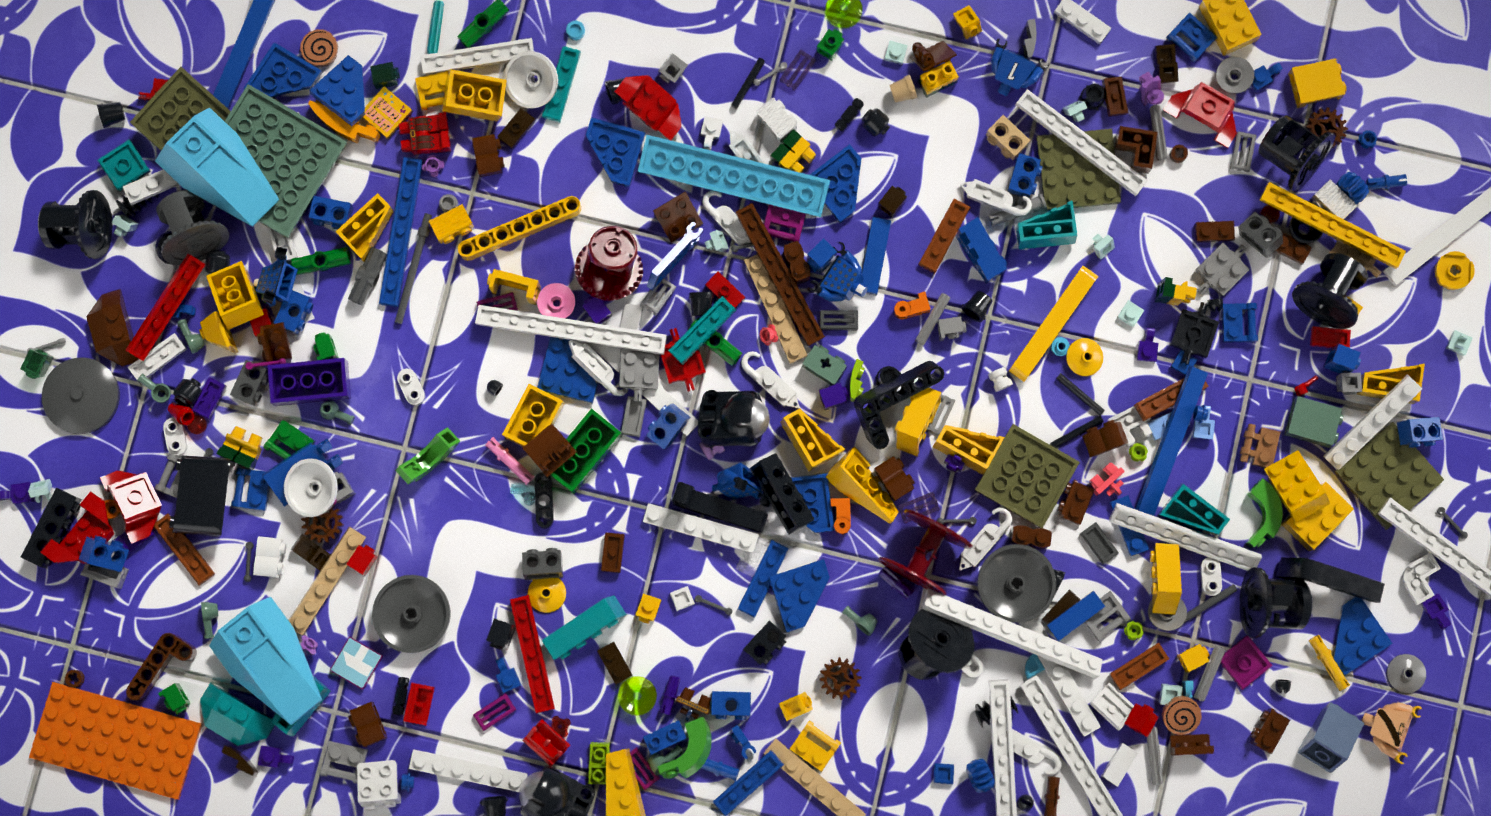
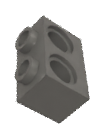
M1256 212L1238 226L1239 235L1266 258L1283 244V233L1278 227L1271 226L1266 217L1260 216ZM1272 238L1273 240L1266 241L1265 239Z
M245 360L230 395L255 406L262 398L263 393L261 391L264 385L266 386L269 383L268 369L260 366L248 370L245 365L250 361ZM260 371L259 378L253 380V372ZM247 388H251L252 394L249 397H244V391Z
M547 548L546 551L530 549L527 552H522L524 579L562 578L563 558L561 550ZM556 559L557 563L555 565L549 566L547 564L549 560ZM535 560L538 562L535 567L528 566L530 561Z

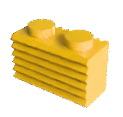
M463 204L429 220L440 244L443 242L444 244L451 243L457 235L461 234L464 236L474 228Z

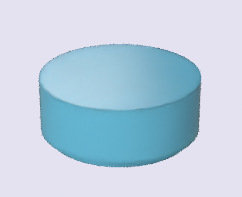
M577 20L571 21L566 27L568 37L572 40L582 39L585 35L583 23Z

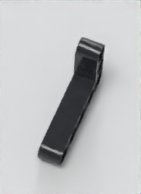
M926 361L856 397L854 408L866 439L875 448L884 449L889 444V437L880 412L939 383L944 378V370L933 361Z
M677 482L671 500L675 506L763 533L769 515L759 510L696 491L693 486L682 482Z
M1281 557L1277 577L1281 579L1308 581L1374 603L1381 602L1385 586L1382 582L1307 558Z

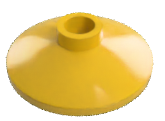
M1081 338L1069 346L1066 353V361L1069 368L1075 374L1090 376L1101 368L1103 352L1095 341ZM1086 353L1090 356L1089 360H1086L1084 357Z
M559 578L534 579L528 588L532 607L543 613H551L558 610L566 599L564 583ZM546 589L550 591V595L547 597L543 596V591Z

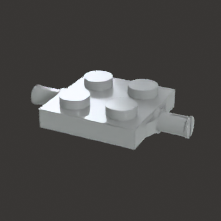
M1221 243L1195 269L1204 281L1197 289L1201 295L1211 288L1221 297L1224 296L1250 270L1240 258L1247 251L1244 245H1241L1234 252L1224 243Z
M621 349L619 388L633 390L634 402H637V399L638 402H642V391L658 389L659 354Z

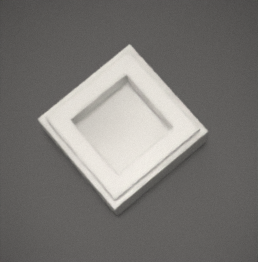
M688 586L670 593L677 611L695 604Z

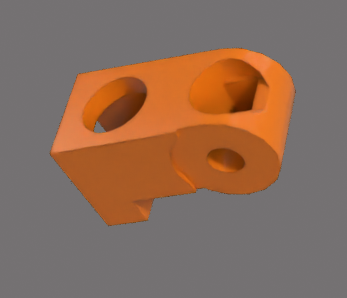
M926 292L918 293V299L908 302H897L894 307V315L898 319L903 320L929 313L931 309Z
M831 498V507H836L835 532L846 534L851 527L850 498Z

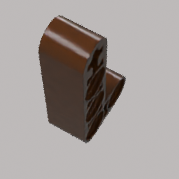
M163 634L126 689L127 697L137 701L145 699L173 656L181 661H192L197 655L196 648L176 634ZM169 637H172L174 640L171 647L166 645V640ZM188 647L190 650V654L188 657L184 658L182 655V651L184 648ZM161 653L163 656V660L161 663L157 664L155 661V657L157 654ZM147 670H150L152 677L147 681L144 674ZM135 688H139L140 695H136Z

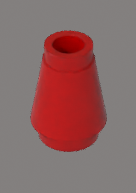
M175 402L168 406V412L179 424L189 425L194 420V413L190 407Z

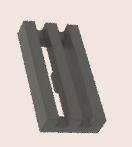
M820 310V329L858 330V310ZM824 315H854V318H824ZM824 323H854V325H824Z

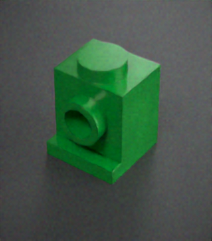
M828 29L820 43H818L816 52L832 61L844 43L843 34L836 29H833V31ZM831 39L835 41V43L830 44L828 40Z
M326 332L316 334L314 338L316 344H313L316 355H320L316 357L317 360L339 358L332 336L329 333L326 334Z
M174 683L158 693L160 697H165L164 703L169 710L175 711L177 715L187 710L186 706L191 704L179 683Z

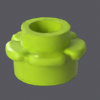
M1135 443L1133 447H1130L1129 455H1131L1133 461H1144L1147 458L1148 450L1146 446L1141 443Z
M1130 621L1127 623V627L1124 628V633L1130 640L1139 639L1143 635V626L1139 622Z

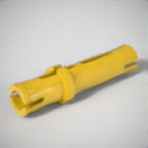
M1318 634L1309 639L1308 641L1317 654V659L1321 660L1338 690L1341 691L1350 686L1333 659L1331 650L1326 647L1320 635Z

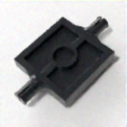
M1204 302L1200 303L1198 312L1182 309L1170 346L1181 349L1184 352L1181 363L1184 364L1185 362V365H1189L1191 355H1198L1203 358L1208 357L1219 321L1210 319L1205 315L1208 304Z

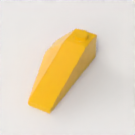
M854 446L831 468L826 478L838 491L890 524L899 511L888 493L882 491L878 484L879 478L877 476L874 477L868 468L871 466L868 460Z

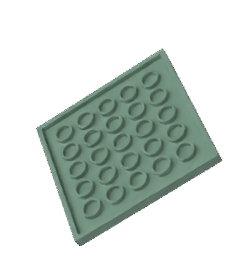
M248 84L224 122L239 135L279 198V201L258 222L289 238L313 200V196L316 195L346 147L347 141Z

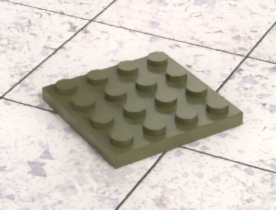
M180 67L130 123L156 147L162 150L165 144L198 113L211 108L225 121L231 111L183 67Z
M1112 129L1083 131L1115 155ZM1054 134L1036 137L1038 158L1041 159L1040 166H1043L1040 175L1043 197L1047 205L1045 211L1061 207L1072 200L1074 208L1121 203L1119 184Z
M1394 422L1387 425L1365 444L1340 470L1334 471L1385 530H1388L1392 524L1377 513L1387 498H1392L1410 511L1444 481L1442 476L1416 447L1409 448V445H1400L1398 428Z
M1012 424L974 491L1035 526L1043 528L1080 462Z

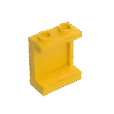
M1336 58L1291 68L1288 75L1297 108L1305 107L1309 103L1333 98L1338 100L1345 95L1346 84L1344 81L1342 82L1341 65L1337 64Z
M493 269L492 274L489 273L487 285H489L492 294H497L499 285L527 291L526 298L529 304L537 306V298L542 288L538 280Z

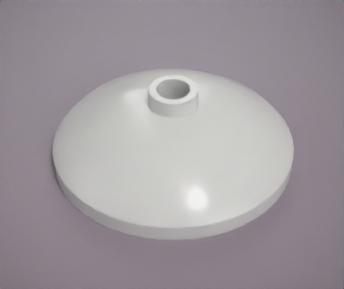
M535 51L522 52L515 55L505 68L504 79L507 80L505 89L509 97L516 104L525 108H538L547 104L554 97L558 87V75L555 66L545 55ZM534 75L538 78L537 82L533 79Z
M317 459L301 460L294 464L286 475L284 482L285 498L289 506L302 516L316 517L324 514L332 507L337 496L338 485L335 474L323 461Z

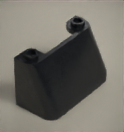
M182 455L181 459H177L176 470H180L175 515L170 516L169 528H173L172 533L210 537L221 536L230 467L229 458Z

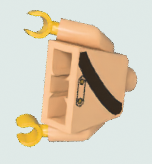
M1396 702L1385 705L1383 708H1378L1376 716L1365 713L1362 722H1364V725L1372 727L1370 735L1380 751L1394 758L1397 763L1404 764L1399 758L1401 755L1408 757V755L1400 751L1402 750L1412 718L1421 717L1415 714V710H1422V707H1412L1411 705Z

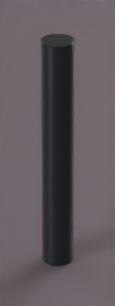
M758 58L731 104L733 108L737 109L765 63L764 59Z
M1062 373L1056 378L1099 416L1105 411Z
M1098 416L1050 442V445L1057 448L1104 421L1101 416Z

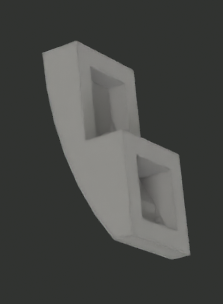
M1035 19L1027 20L1025 26L1028 39H1024L1022 44L1025 58L1029 60L1032 58L1036 45Z

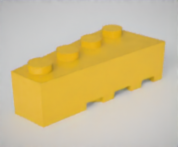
M629 748L606 754V816H646Z

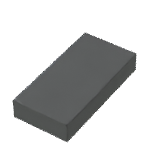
M1097 522L1080 533L1102 565L1119 554Z

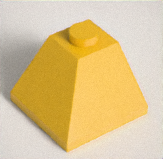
M218 311L213 312L200 322L202 328L199 331L203 340L206 339L211 344L230 352H239L230 329H227Z

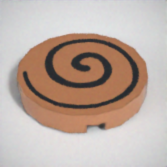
M316 29L304 36L300 51L302 57L313 66L324 67L330 65L336 59L339 46L337 40L330 32Z
M1186 696L1172 698L1168 704L1166 703L1162 711L1163 723L1169 731L1178 735H1185L1194 731L1200 724L1202 717L1198 704Z

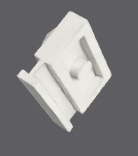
M1107 683L1089 703L1118 731L1125 725L1124 723L1134 707L1110 683Z

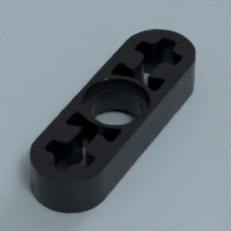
M540 472L534 479L536 522L541 528L546 529L550 528L554 523L553 485L551 476L546 477L543 472ZM542 476L549 480L545 483V489H549V492L542 491L538 493V489L542 490V484L538 483ZM542 495H547L550 498L549 504L546 506L539 504V498ZM539 508H550V511H546L547 517L550 518L546 525L540 521V518H543V511L539 512Z

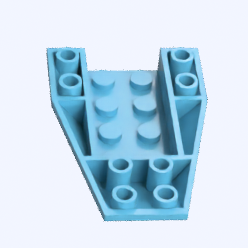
M211 108L193 116L165 144L155 160L184 189L252 227L279 201L278 196L239 135Z
M272 597L248 606L215 634L209 647L230 676L290 725L322 701L295 629Z

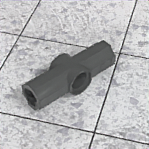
M371 247L364 264L357 271L356 282L349 294V300L364 306L371 289L378 282L379 271L387 256L385 252Z

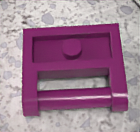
M769 204L764 225L771 237L799 242L806 213ZM770 224L796 229V232L791 234L770 229Z

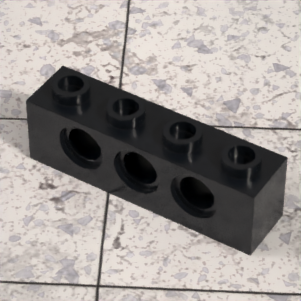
M776 453L758 461L750 468L788 535L804 528L815 520Z
M56 488L21 558L42 568L50 566L53 561L40 553L42 551L40 548L41 544L45 541L48 544L51 539L58 544L61 543L65 531H68L72 526L71 520L74 514H77L81 508L80 502L82 499ZM61 507H65V514L60 517L58 511ZM55 524L57 529L55 533L51 534L49 531L50 526Z

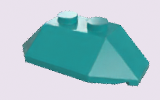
M213 683L208 685L200 699L204 726L237 746L267 739L275 726L272 723V718Z

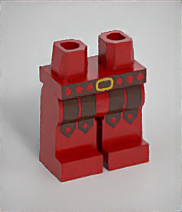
M446 112L431 116L409 117V121L399 123L400 135L410 134L409 140H401L402 152H413V155L451 152Z

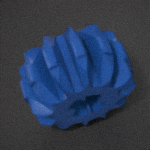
M1347 172L1336 183L1355 204L1362 202L1369 193L1365 180H1362L1354 172Z
M976 759L967 764L966 771L976 792H987L994 788L995 781L991 769L984 759Z

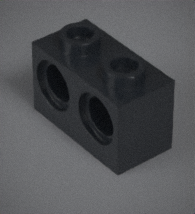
M494 618L486 641L491 642V647L503 651L504 647L509 648L516 626Z
M769 620L743 650L759 665L762 663L766 665L774 657L771 653L776 648L780 650L786 644L784 639L787 636ZM770 632L778 634L779 638L774 643L769 642L767 639V635ZM757 646L764 647L765 655L757 657L754 654V649Z

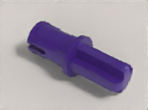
M884 567L879 572V576L892 586L891 589L894 588L905 600L914 592L901 580L902 577L896 576L889 568Z
M673 675L669 677L659 712L667 715L672 714V708L675 698H677L676 694L681 681L679 677Z

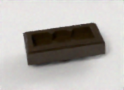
M520 108L497 137L513 149L535 123L536 119Z

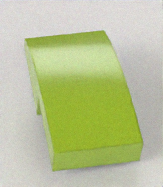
M856 359L850 379V400L852 402L864 391V388L861 387L863 382L857 380V377L861 379L865 370L862 367L863 361Z
M590 742L588 784L606 785V754L610 753L609 742Z

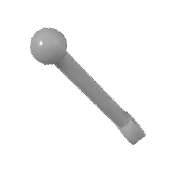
M782 62L778 68L760 79H754L753 84L759 86L760 82L778 71L786 70L787 63Z
M60 338L57 341L36 348L30 347L27 349V353L32 355L36 351L57 344H63L66 340L65 338Z

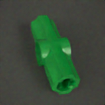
M495 0L486 10L477 14L474 21L457 38L465 47L471 48L484 34L491 32L492 27L509 12V9L501 0ZM481 21L488 22V24L484 27L479 26V23Z
M348 247L326 252L317 251L312 255L291 259V265L298 269L296 276L315 271H327L329 268L351 264ZM325 257L324 264L318 265V260Z
M699 317L694 320L689 329L700 319ZM715 332L704 343L711 351L715 352L731 366L736 364L743 354L718 332ZM713 338L720 339V343L717 346L710 344Z

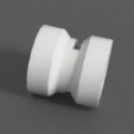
M1005 367L988 374L989 379L994 382L995 392L1013 385L1011 379L1007 377Z

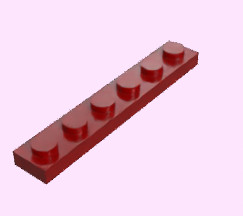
M190 254L186 255L126 348L127 352L142 361L145 360L206 264Z
M526 595L510 599L535 712L537 714L555 709L530 596Z

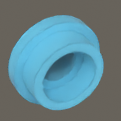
M1058 337L1051 343V350L1056 356H1064L1070 344L1067 339ZM1059 343L1063 344L1062 350L1058 347Z

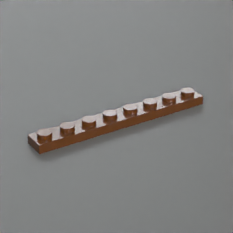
M753 203L736 211L735 214L807 347L823 339L825 336Z

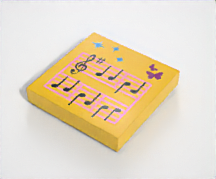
M384 86L366 105L363 118L389 139L399 128V123L404 122L413 110Z

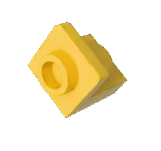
M970 5L953 13V17L962 29L965 39L982 32L980 19Z
M643 593L635 614L639 617L638 621L647 624L650 621L654 622L662 600Z
M806 692L779 703L786 721L813 710L812 700Z

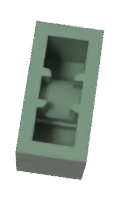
M814 345L802 363V367L829 385H835L846 370L847 365L844 364L845 361L839 356L834 358L828 354L829 350L825 347ZM828 361L829 367L822 368L821 362L825 363Z

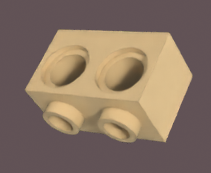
M1004 115L986 133L989 143L993 146L997 145L1001 149L1002 155L1012 160L1031 141ZM1001 129L1004 131L1005 135L998 136L995 133V130ZM1010 142H1015V143H1017V144H1018V148H1017V149H1012V148H1010L1009 143H1010Z

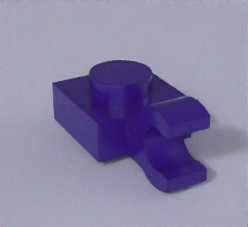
M1155 328L1145 329L1144 341H1138V361L1157 362L1159 343L1153 342Z
M948 454L943 462L946 464L947 469L955 473L956 471L961 472L965 465L961 461L962 458L956 454L954 457Z
M31 482L12 484L10 491H0V501L12 499L13 504L34 502V498H30L28 492Z
M1439 593L1420 603L1430 620L1437 619L1441 629L1452 625L1445 615V612L1449 609Z
M261 746L258 765L279 768L280 762L293 764L294 756L281 754L282 748Z

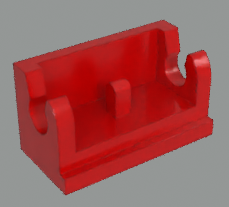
M411 682L403 721L427 726L435 687Z
M543 719L522 740L549 766L555 764L571 746Z

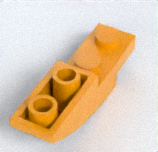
M309 100L308 104L317 117L338 135L357 144L360 137L379 142L380 134L377 128L370 125L364 127L359 125V122L351 126L318 100L315 102Z

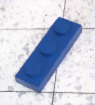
M1129 496L1109 502L1112 511L1116 503L1134 509ZM1118 525L1130 556L1149 550L1144 534Z

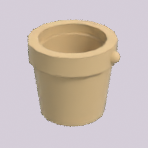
M910 75L904 76V78L889 85L895 103L918 98Z

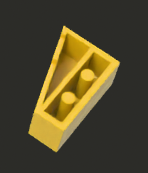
M377 193L346 221L336 233L365 262L371 247L374 248L394 211Z
M1425 364L1365 372L1361 375L1362 392H1357V395L1383 399L1407 374L1422 388ZM1421 391L1408 404L1419 402Z
M927 388L911 396L910 405L905 406L903 411L904 417L902 421L899 420L895 427L897 432L896 449L918 457L920 452L919 444L922 439L925 440L927 435L925 432L929 424H932L941 402V392L932 388Z
M801 409L788 414L780 421L808 472L842 454L845 450L828 433L826 434L818 427V424Z
M945 425L933 448L953 457L956 454L962 458L961 461L967 467L984 475L1004 437L987 435V433H977L968 429Z
M1155 543L1154 550L1150 551V562H1152L1150 573L1152 578V613L1175 615L1182 594L1179 545Z

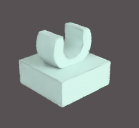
M1078 100L1062 109L1065 115L1072 116L1074 121L1079 122L1085 119L1082 110L1087 109L1085 101Z
M125 215L115 216L112 221L117 226L114 234L122 237V235L126 236L128 232L135 231L139 225Z
M715 230L711 232V240L704 242L706 248L710 250L716 249V251L724 252L729 249L722 231Z
M1097 234L1092 238L1095 241L1093 244L1095 245L1096 256L1100 259L1104 258L1115 248L1114 240L1110 235L1102 238Z
M1454 330L1446 349L1465 356L1473 337Z
M47 479L31 483L28 490L30 498L35 497L36 502L40 503V496L45 495L49 501L52 488L51 480Z

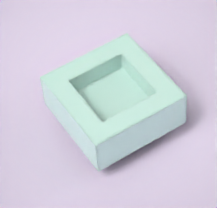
M890 40L884 60L902 65L908 45Z
M1128 300L1117 317L1134 327L1144 310Z
M1161 684L1159 703L1166 705L1172 698L1181 696L1182 687L1179 685Z

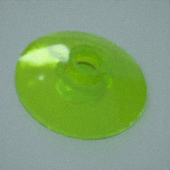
M828 0L825 6V14L829 22L834 26L849 28L860 20L862 4L860 0ZM846 5L847 10H842L841 6Z
M641 676L628 678L621 684L618 691L620 706L631 715L638 716L648 713L654 707L657 700L655 686L650 680ZM636 692L641 693L639 700L634 698Z

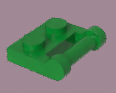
M282 420L263 448L267 451H272L285 460L291 455L275 445L277 440H280L296 452L309 443L313 445L315 441L285 420Z

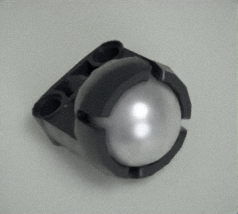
M708 390L703 394L700 405L698 435L703 445L708 448L714 446L756 445L761 441L762 434L768 428L770 421L769 411L762 402L758 392H717L715 390Z
M544 766L541 771L530 774L522 782L519 790V798L522 804L520 814L522 816H587L594 800L595 791L591 786L581 784L552 766ZM581 794H584L587 799H583Z

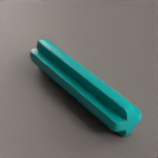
M434 1L427 47L428 54L438 53L444 3L442 1Z

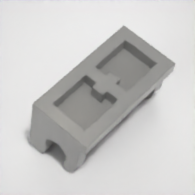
M85 564L80 575L122 589L129 569L123 567L122 571L118 572Z

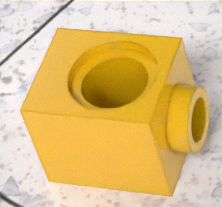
M1197 644L1176 656L1184 671L1190 672L1209 662L1208 657L1210 655L1205 646L1202 647L1201 644Z

